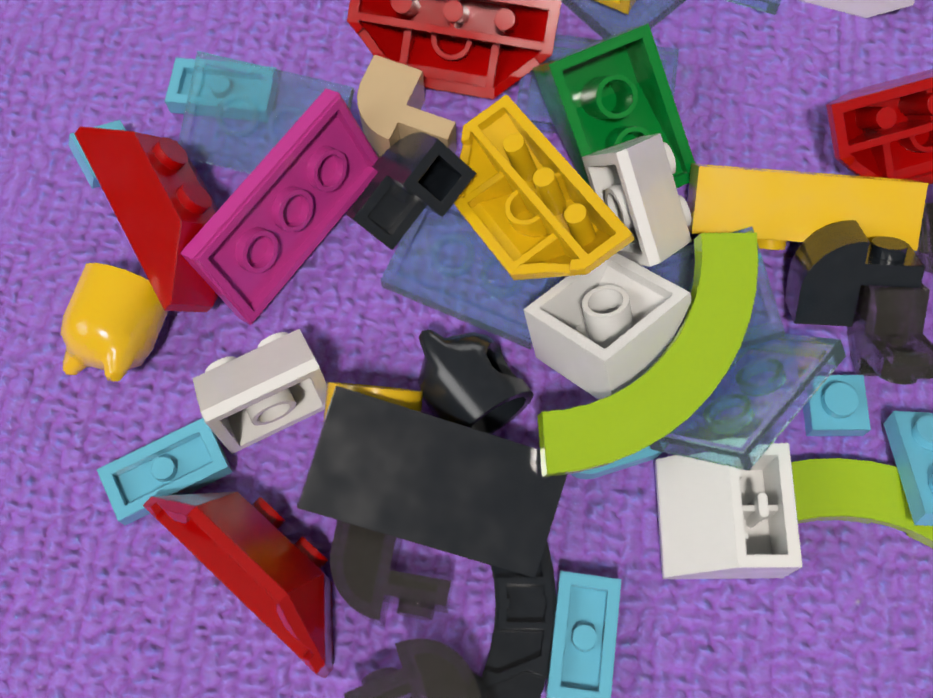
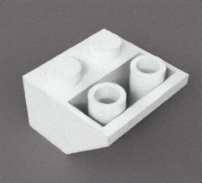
M729 443L656 459L655 476L662 579L784 578L803 567L789 443Z

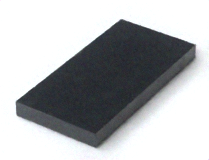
M335 386L297 508L535 578L567 474L542 477L539 449Z

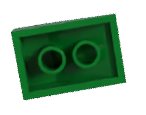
M649 23L626 29L532 68L550 118L578 174L589 186L590 183L582 160L583 156L641 136L661 133L663 142L670 146L675 157L676 172L672 175L676 188L690 182L691 164L695 163Z

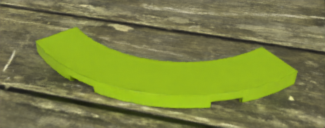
M700 233L694 239V278L691 290V303L685 320L674 340L671 341L659 359L640 378L611 396L593 403L564 410L543 411L538 415L542 477L574 474L603 467L635 454L668 435L686 421L710 397L728 372L738 353L751 319L757 290V233Z
M843 458L807 459L791 462L798 524L831 520L866 524L872 522L906 532V536L933 549V526L914 525L897 467L873 461Z

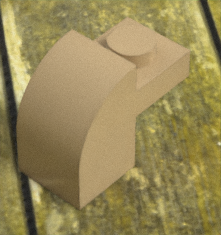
M374 54L360 82L357 104L363 133L378 158L400 139L417 132H423L439 139L455 154L457 150L456 122L421 110L425 102L423 71Z

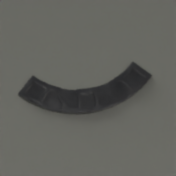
M546 542L535 578L490 565L495 592L494 632L485 669L472 698H541L549 673L556 610L555 578L548 542Z

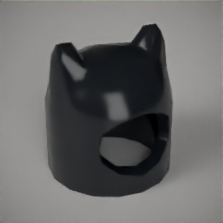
M433 330L421 331L419 341L424 353V359L418 383L420 391H423V400L435 417L493 434L513 420L531 402L534 396L533 392L523 379L516 377L511 372L504 360L500 346L488 335L471 332L444 338Z

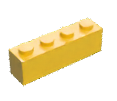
M692 163L687 199L692 221L688 230L690 233L698 235L700 233H757L758 248L785 250L786 241L804 242L811 234L827 225L840 221L856 220L869 242H872V239L875 237H894L905 241L914 251H917L928 183L909 179Z

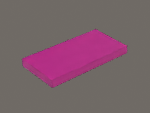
M326 88L180 252L233 313L249 325H252L378 173L372 166L379 158L339 92Z

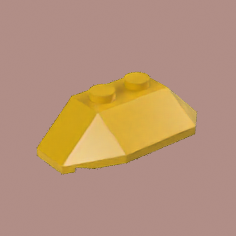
M507 94L463 125L461 137L463 146L460 159L476 172V175L455 200L454 205L513 280L587 275L635 240L633 233Z

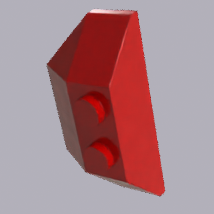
M350 0L347 22L356 34L360 36L373 56L375 54L422 70L424 88L496 99L533 71V67L542 64L553 55L562 0Z
M933 69L850 91L826 104L835 159L855 175L909 179L925 182L928 185L933 184Z
M80 126L74 134L164 311L207 313L214 306L218 295L180 252L219 209L185 150L177 141L167 137L161 138L134 131Z
M238 492L151 496L143 504L169 532L316 675L323 678L328 676L333 670L332 581L320 570L328 560L303 536L295 544L289 541L278 530L285 522L284 518L264 499L259 497L251 505Z

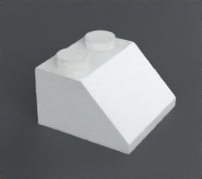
M661 133L641 136L582 157L591 188L633 233L635 240L617 252L618 254L639 265L651 267L663 262L692 242L688 230L692 221L691 212L686 200L681 195H678L672 175L676 172L675 157L670 146L663 142Z
M616 253L587 275L565 277L523 310L536 358L600 400L632 384L659 359L671 341L674 340L691 303V293Z
M300 329L289 334L287 332H279L270 335L259 343L257 349L238 358L233 356L221 358L211 363L206 368L205 373L193 378L202 417L231 454L325 410L327 384Z

